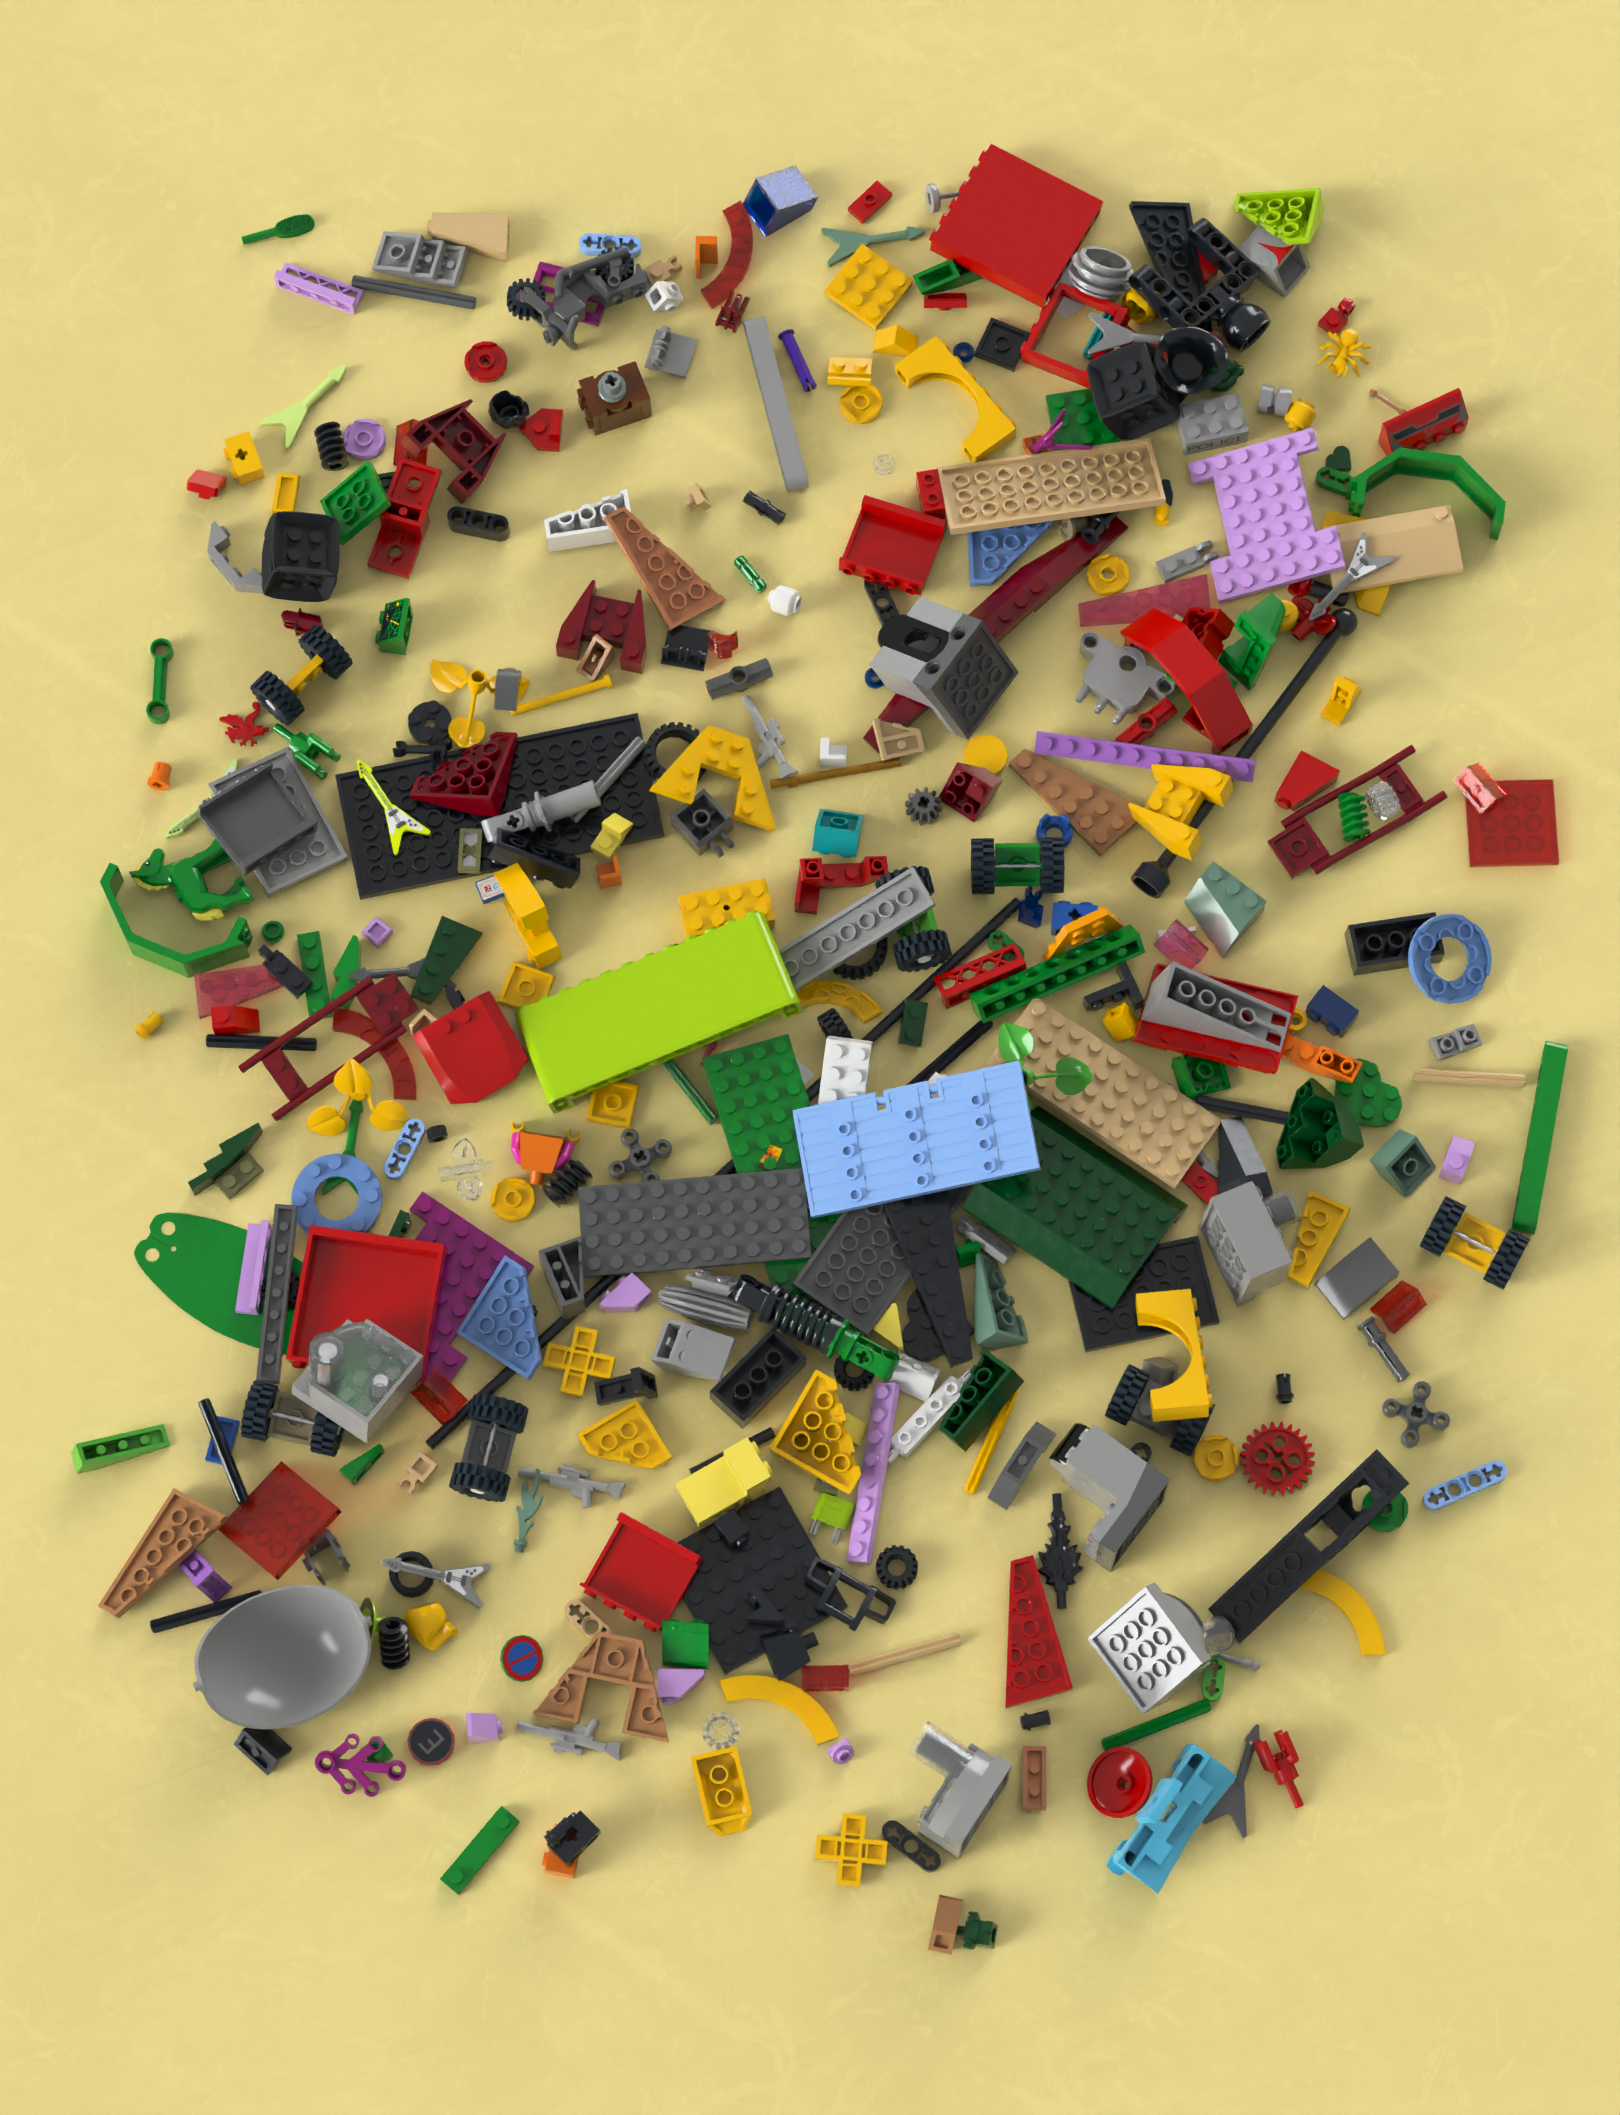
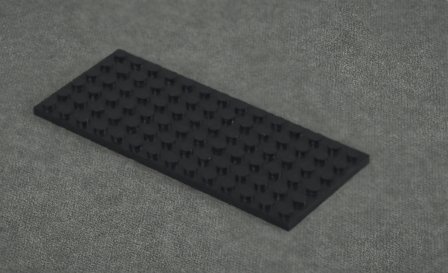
M638 713L517 737L505 800L499 816L522 808V802L526 801L529 803L535 800L534 792L538 791L540 796L545 798L591 780L596 783L636 737L643 739ZM645 747L600 797L601 805L590 808L577 823L573 822L569 817L554 821L551 824L552 831L550 832L544 826H541L534 832L527 828L515 834L575 856L594 852L590 846L601 832L602 822L613 813H616L633 823L632 828L620 846L665 837L656 794L649 791L653 786L651 773H648L646 770L647 765H644L645 757H643ZM468 748L449 751L446 754L447 760L457 761L464 756L462 751ZM429 755L371 767L373 771L371 774L391 804L397 806L431 832L429 836L409 831L403 833L398 855L393 853L385 809L366 780L360 778L359 771L335 775L360 900L497 872L509 867L505 864L497 865L487 858L491 842H487L483 831L480 874L458 873L460 828L483 830L481 821L494 816H477L410 798L409 795L416 778L423 774L427 778L436 773V767L442 764L441 757L436 758L434 762H431ZM512 816V821L509 824L514 825L516 828L520 820Z

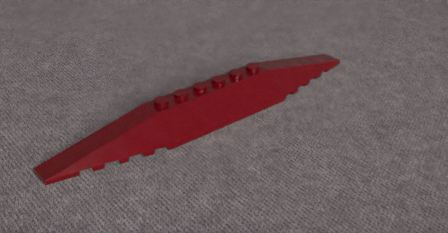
M1116 516L1109 523L1108 531L1099 536L1096 544H1090L1083 539L1081 532L1078 533L1072 540L1063 542L1021 567L977 606L969 616L982 620L999 643L1033 611L1037 612L1087 567L1094 558L1099 556L1126 532L1128 526ZM896 693L877 719L909 727L930 707ZM872 725L863 739L877 753H880Z

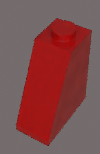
M1301 750L1278 789L1274 801L1282 809L1295 811L1336 783L1340 770Z

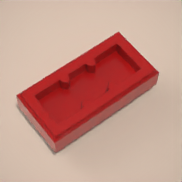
M876 180L848 207V212L864 224L892 197V192Z
M933 293L923 295L924 308H939L942 311H948L952 308H967L965 293Z
M1194 1161L1181 1181L1208 1206L1211 1197L1219 1195L1217 1182Z

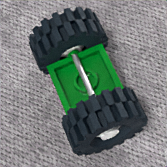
M1063 837L1040 838V843H995V848L994 838L971 839L972 894H994L995 887L1040 886L1041 893H1064Z

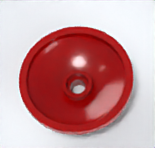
M1114 1747L1099 1755L1092 1764L1087 1778V1790L1092 1804L1099 1812L1113 1818H1125L1138 1812L1147 1802L1153 1784L1152 1771L1147 1760L1138 1751L1128 1747ZM1129 1781L1128 1788H1125L1126 1782Z

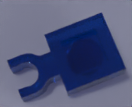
M1029 886L1025 889L1026 899L1020 901L1018 922L1038 928L1041 926L1044 907L1038 904L1042 893L1039 890L1035 892L1034 896L1032 894L1033 887Z

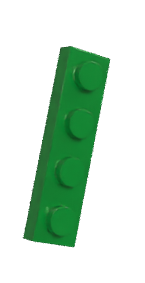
M319 931L297 934L302 972L313 982V985L305 992L309 1017L330 1003ZM330 1013L329 1015H327V1016L324 1017V1018H330V1017H332V1013Z

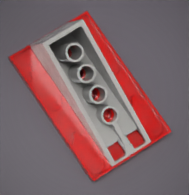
M1174 961L1168 966L1157 963L1152 973L1133 1042L1165 1051L1171 1050L1182 1054L1185 1053V1055L1192 1057H1202L1234 1067L1240 1066L1266 1074H1275L1279 1068L1298 995L1198 973Z

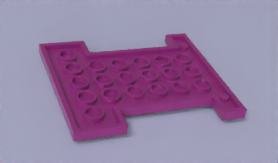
M422 1191L409 1209L411 1213L426 1222V1225L415 1240L445 1244L447 1254L425 1381L421 1383L442 1395L468 1359L467 1356L450 1345L458 1335L456 1332L503 1257L507 1256L525 1267L527 1277L534 1266Z

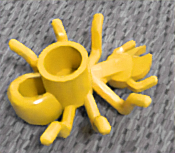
M1345 329L1341 333L1340 339L1336 333L1327 332L1331 339H1335L1338 344L1337 347L1331 343H1326L1324 346L1319 345L1318 349L1325 350L1329 347L1335 350L1336 353H1326L1322 359L1317 361V364L1325 362L1329 357H1336V360L1329 362L1326 371H1329L1331 365H1333L1332 376L1338 372L1337 378H1339L1345 369L1344 377H1347L1349 368L1346 366V363L1350 362L1353 365L1356 376L1359 377L1360 372L1358 371L1357 363L1352 357H1359L1366 365L1369 364V361L1364 358L1362 353L1354 352V350L1359 347L1370 349L1371 345H1365L1364 342L1358 343V333L1354 329Z

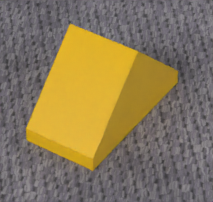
M899 325L876 331L873 353L906 357L917 349L918 337Z

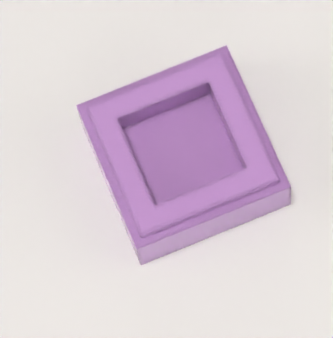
M376 916L361 933L379 948L390 937L393 930Z

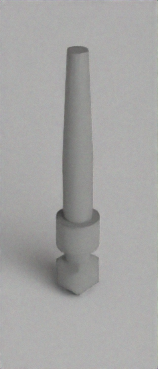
M1219 1652L1209 1654L1239 1664L1244 1668L1250 1667L1254 1671L1260 1668L1259 1662H1251L1247 1658L1241 1659Z

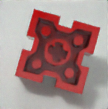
M1189 608L1182 621L1215 660L1223 652L1224 645L1222 641L1230 636L1235 625L1221 609L1208 608L1206 612L1202 608Z

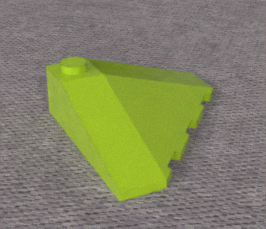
M1313 188L1237 193L1234 210L1246 215L1249 220L1261 225L1266 231L1274 236H1278L1286 244L1291 245L1310 243L1322 221L1324 205L1321 189Z

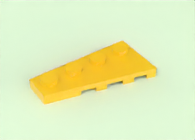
M1309 1189L1288 1279L1307 1288L1310 1287L1350 1213L1349 1207Z

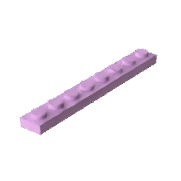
M876 1383L847 1555V1562L851 1564H871L900 1389V1385L897 1383Z

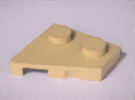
M877 718L872 720L882 761L925 751L920 729L904 727L897 723H888Z

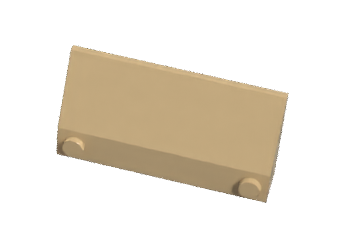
M1450 505L1334 525L1338 529L1346 569L1329 573L1332 589L1345 576L1362 532H1366L1367 555L1369 557H1394V562L1351 582L1341 593L1464 571ZM1333 526L1323 527V528H1321V530L1326 529V528H1330V527H1333Z

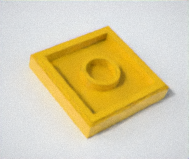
M513 961L498 998V1003L514 1009L524 1004H534L538 1002L539 998L549 995L556 977L545 971Z
M617 1081L592 1091L586 1121L625 1129L631 1128L640 1086Z

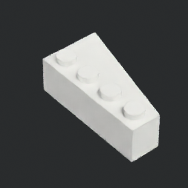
M627 489L620 491V494L615 496L601 498L602 501L594 504L582 505L581 509L572 512L569 510L544 520L549 552L617 542L604 517L623 506L631 512Z

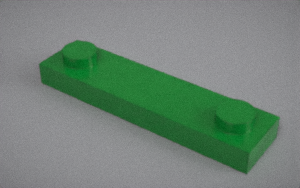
M501 1806L443 1874L440 1880L459 1895L520 1821Z

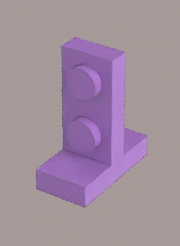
M197 1550L192 1552L178 1565L192 1580L191 1582L213 1602H218L232 1588Z

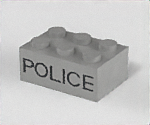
M1239 393L1179 405L1180 417L1175 421L1184 456L1247 442L1249 429Z

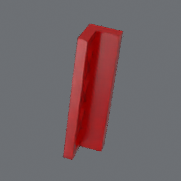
M1013 943L934 977V982L941 993L943 1005L946 1009H949L969 1000L968 994L1026 970L1027 967L1019 949ZM1012 951L1017 958L1010 962L1002 960L1005 954ZM984 963H996L995 968L992 970L982 969ZM968 970L976 972L975 976L971 979L962 978L963 973ZM947 979L955 981L954 986L948 989H944L941 983Z

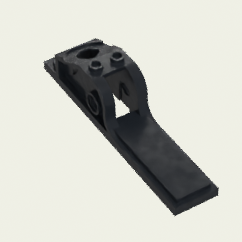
M1376 1449L1210 1606L1208 1610L1239 1643H1242L1311 1576L1360 1534L1410 1483ZM1367 1485L1371 1489L1372 1504L1367 1509L1356 1511L1353 1508L1352 1492L1356 1488ZM1321 1520L1338 1536L1334 1542L1322 1551L1306 1536Z

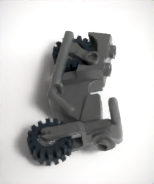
M609 247L607 252L603 250L601 255L599 254L595 258L563 268L557 272L553 311L545 303L546 295L540 283L537 285V281L534 279L531 283L530 278H526V282H523L521 278L518 284L514 281L512 286H509L507 307L508 311L512 312V316L516 317L519 315L520 320L526 317V321L530 320L531 317L541 327L545 328L543 336L547 344L550 343L552 346H555L558 340L561 339L570 350L575 351L578 345L574 341V332L578 323L585 318L587 300L592 296L606 308L619 305L632 298H639L647 292L649 277L646 271H642L639 264H636V272L634 274V259L631 258L627 247L620 249L615 247V251H612L611 247Z

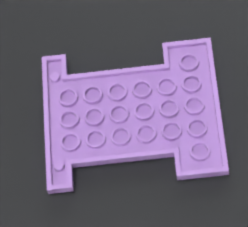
M1314 428L1188 463L1194 486L1212 480L1215 483L1230 556L1210 561L1220 604L1346 569L1337 527L1333 526L1315 531L1298 456L1319 450Z

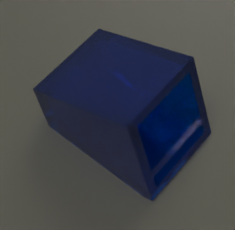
M794 165L757 177L742 206L766 237L810 212L818 196L803 174Z

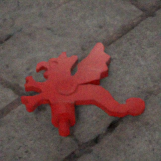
M259 702L252 703L253 709L256 710L246 717L245 723L238 715L232 716L228 714L226 717L222 716L219 718L221 722L233 727H227L228 731H225V734L229 736L232 743H236L235 739L239 740V738H242L241 747L243 745L246 747L248 740H251V747H253L254 744H258L253 739L254 736L264 735V732H269V727L263 728V725L254 726V720L260 715L261 711Z

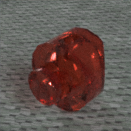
M714 630L708 632L709 650L717 652L719 659L731 658L732 651L739 648L737 630L730 635L720 634Z

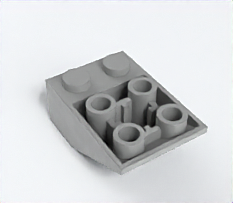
M666 1318L651 1361L666 1372L721 1381L736 1339L688 1322Z

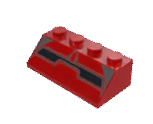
M1457 388L1383 422L1378 442L1385 455L1388 456L1398 448L1424 450L1431 443H1440L1453 433L1456 435L1466 429L1469 417L1461 390Z

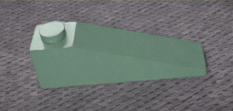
M981 1253L976 1254L973 1328L977 1345L994 1350L1028 1343L1024 1321L1021 1315L1017 1316L1012 1306L1015 1301L1012 1296L1007 1294L1003 1286L1006 1281L997 1261L991 1256Z

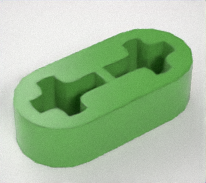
M1212 1656V1659L1209 1660L1211 1663L1209 1666L1213 1662H1217V1666L1221 1667V1670H1217L1216 1677H1212L1211 1668L1207 1667L1203 1670L1201 1694L1209 1702H1215L1221 1697L1226 1669L1223 1659ZM1211 1681H1215L1214 1688L1219 1692L1215 1693L1214 1696H1209V1692L1206 1691L1210 1687Z

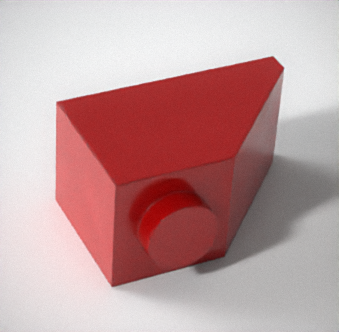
M236 1005L211 1007L214 1034L238 1035L260 1032L259 1010Z

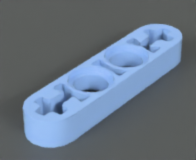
M1492 1461L1427 1490L1423 1496V1505L1431 1511L1446 1507L1500 1483L1507 1474V1468L1501 1461ZM1492 1467L1501 1469L1499 1477L1495 1474L1491 1475L1487 1479L1489 1482H1486L1485 1475L1493 1470ZM1470 1476H1479L1482 1481L1479 1487L1471 1486L1469 1483ZM1452 1484L1459 1486L1461 1490L1460 1495H1450L1448 1487ZM1440 1489H1443L1447 1501L1442 1497L1438 1499L1437 1505L1433 1502H1428L1430 1494L1437 1497L1442 1493Z

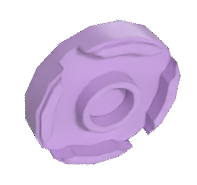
M358 419L354 421L355 423L349 424L343 433V445L346 452L352 458L367 461L378 457L383 452L386 445V436L384 430L376 421Z

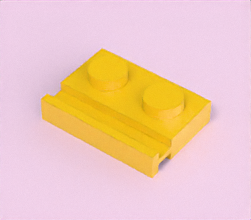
M829 357L828 385L871 387L872 358Z

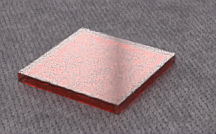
M1553 779L1464 782L1469 867L1559 864Z
M281 1461L249 1495V1502L239 1505L228 1517L229 1520L218 1530L278 1581L340 1515L341 1510Z

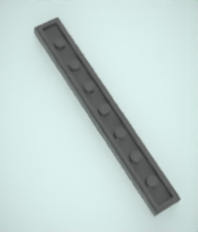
M275 1204L256 1375V1381L280 1385L298 1205Z

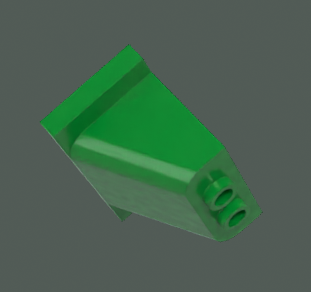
M1273 593L1247 612L1245 610L1239 615L1234 627L1244 636L1232 646L1226 647L1218 660L1248 690H1251L1256 685L1277 641L1276 638L1286 612L1282 601Z

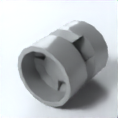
M1262 384L1257 411L1264 413L1274 411L1275 415L1285 416L1288 413L1292 389L1280 387L1276 390L1272 385Z

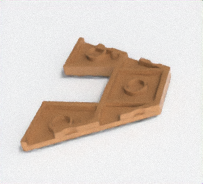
M598 1631L591 1639L590 1644L579 1654L580 1656L573 1665L561 1676L557 1685L549 1691V1695L537 1710L533 1711V1714L537 1716L579 1724L590 1678L630 1686L632 1689L622 1733L669 1743L645 1641Z

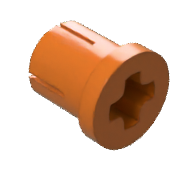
M156 762L152 775L148 778V786L160 791L168 790L172 767L165 762Z

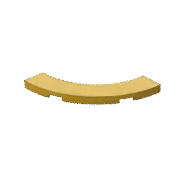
M1319 1569L1299 1588L1300 1590L1309 1591L1327 1598L1348 1617L1357 1635L1361 1656L1385 1655L1382 1633L1373 1612L1364 1599L1346 1582Z
M741 1675L719 1680L727 1704L741 1700L759 1699L770 1701L797 1715L809 1729L817 1745L839 1738L835 1725L821 1705L809 1694L791 1683L761 1675Z

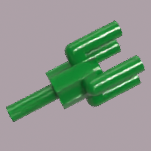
M279 723L273 727L276 733L290 742L288 748L294 753L295 759L322 780L327 777L328 773L313 761L317 758L319 752H322L334 762H338L341 759V755L334 751L332 746L313 733L307 736L300 731L294 735Z

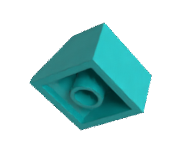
M820 809L814 830L812 851H817L823 855L830 853L838 854L844 858L856 857L864 815Z

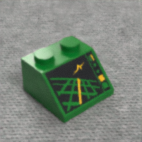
M410 598L386 603L384 611L380 612L379 624L382 625L381 630L377 631L375 643L378 644L380 652L406 655L413 620Z

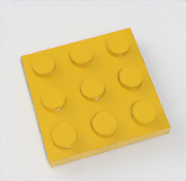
M861 244L824 290V294L876 330L913 284V279L864 244Z

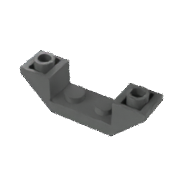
M1036 1421L1000 1473L988 1499L1008 1510L1019 1493L1024 1480L1041 1454L1046 1451L1056 1433Z

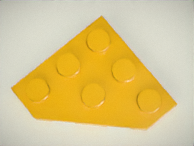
M637 1399L577 1434L589 1456L648 1470H654L672 1459V1456Z

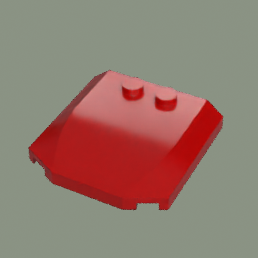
M491 991L473 998L422 1028L412 1036L450 1104L478 1103L515 1081L524 1065L529 1061V1057Z

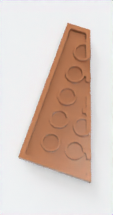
M623 506L604 517L669 631L726 600L721 594L719 595L715 592L707 581H703L673 550L667 548L655 534L653 535L646 529L643 523L627 508Z

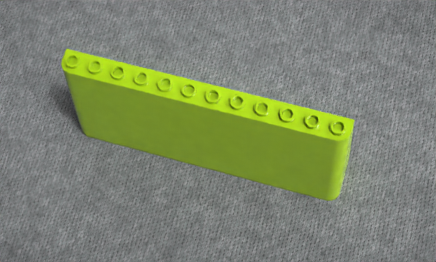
M757 910L751 911L742 919L727 921L725 926L709 928L704 931L703 935L687 937L681 944L676 946L674 944L668 945L659 953L646 954L637 962H626L615 971H604L600 974V977L593 980L591 978L585 979L578 986L573 988L565 987L556 995L543 996L534 1004L519 1006L514 1015L548 1106L555 1114L575 1106L573 1102L575 1098L778 1015H781L782 1019L785 1020L804 1012L764 913Z

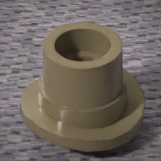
M1085 516L1059 520V528L1064 540H1072L1076 533L1081 532L1083 528L1087 527Z

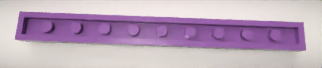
M1037 731L1034 750L1036 754L1151 769L1152 764L1211 768L1229 775L1231 780L1253 782L1256 764L1255 759Z

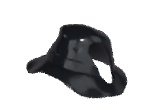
M1179 327L1166 331L1161 336L1154 353L1155 366L1167 385L1174 391L1186 395L1198 394L1214 387L1221 382L1227 370L1228 354L1223 343L1211 333L1197 327ZM1164 351H1167L1168 364L1161 360ZM1217 364L1218 373L1204 377L1211 366Z

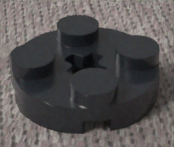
M435 700L421 703L408 716L410 734L415 741L421 744L436 745L435 740L438 737L441 738V742H444L449 737L448 728L452 718L448 709ZM427 720H435L433 728L424 726Z

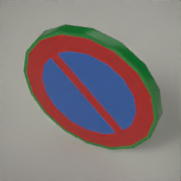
M518 1635L509 1639L503 1646L500 1656L501 1667L506 1676L519 1682L529 1681L537 1676L542 1668L544 1659L539 1643L526 1635Z

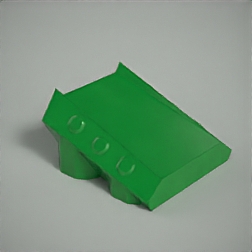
M1185 1053L1172 1059L1171 1068L1174 1070L1179 1090L1188 1098L1231 1088L1224 1063L1202 1057H1192L1185 1055Z
M677 1619L662 1620L663 1666L709 1669V1624H705L701 1619H694L691 1622H681Z

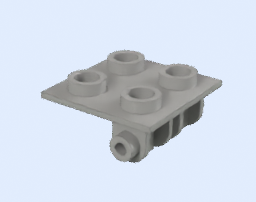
M662 326L659 330L656 329L645 368L686 378L698 339L671 333L668 326Z

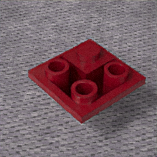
M958 762L939 797H941L942 802L972 822H975L994 798L1003 780L986 768Z

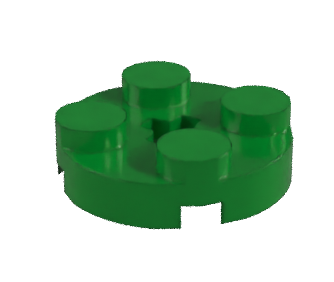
M1371 1491L1364 1497L1361 1510L1369 1508L1372 1504ZM1399 1493L1387 1506L1391 1508V1511H1388L1387 1514H1382L1381 1512L1368 1527L1379 1532H1391L1400 1528L1408 1515V1502L1405 1496L1403 1497Z

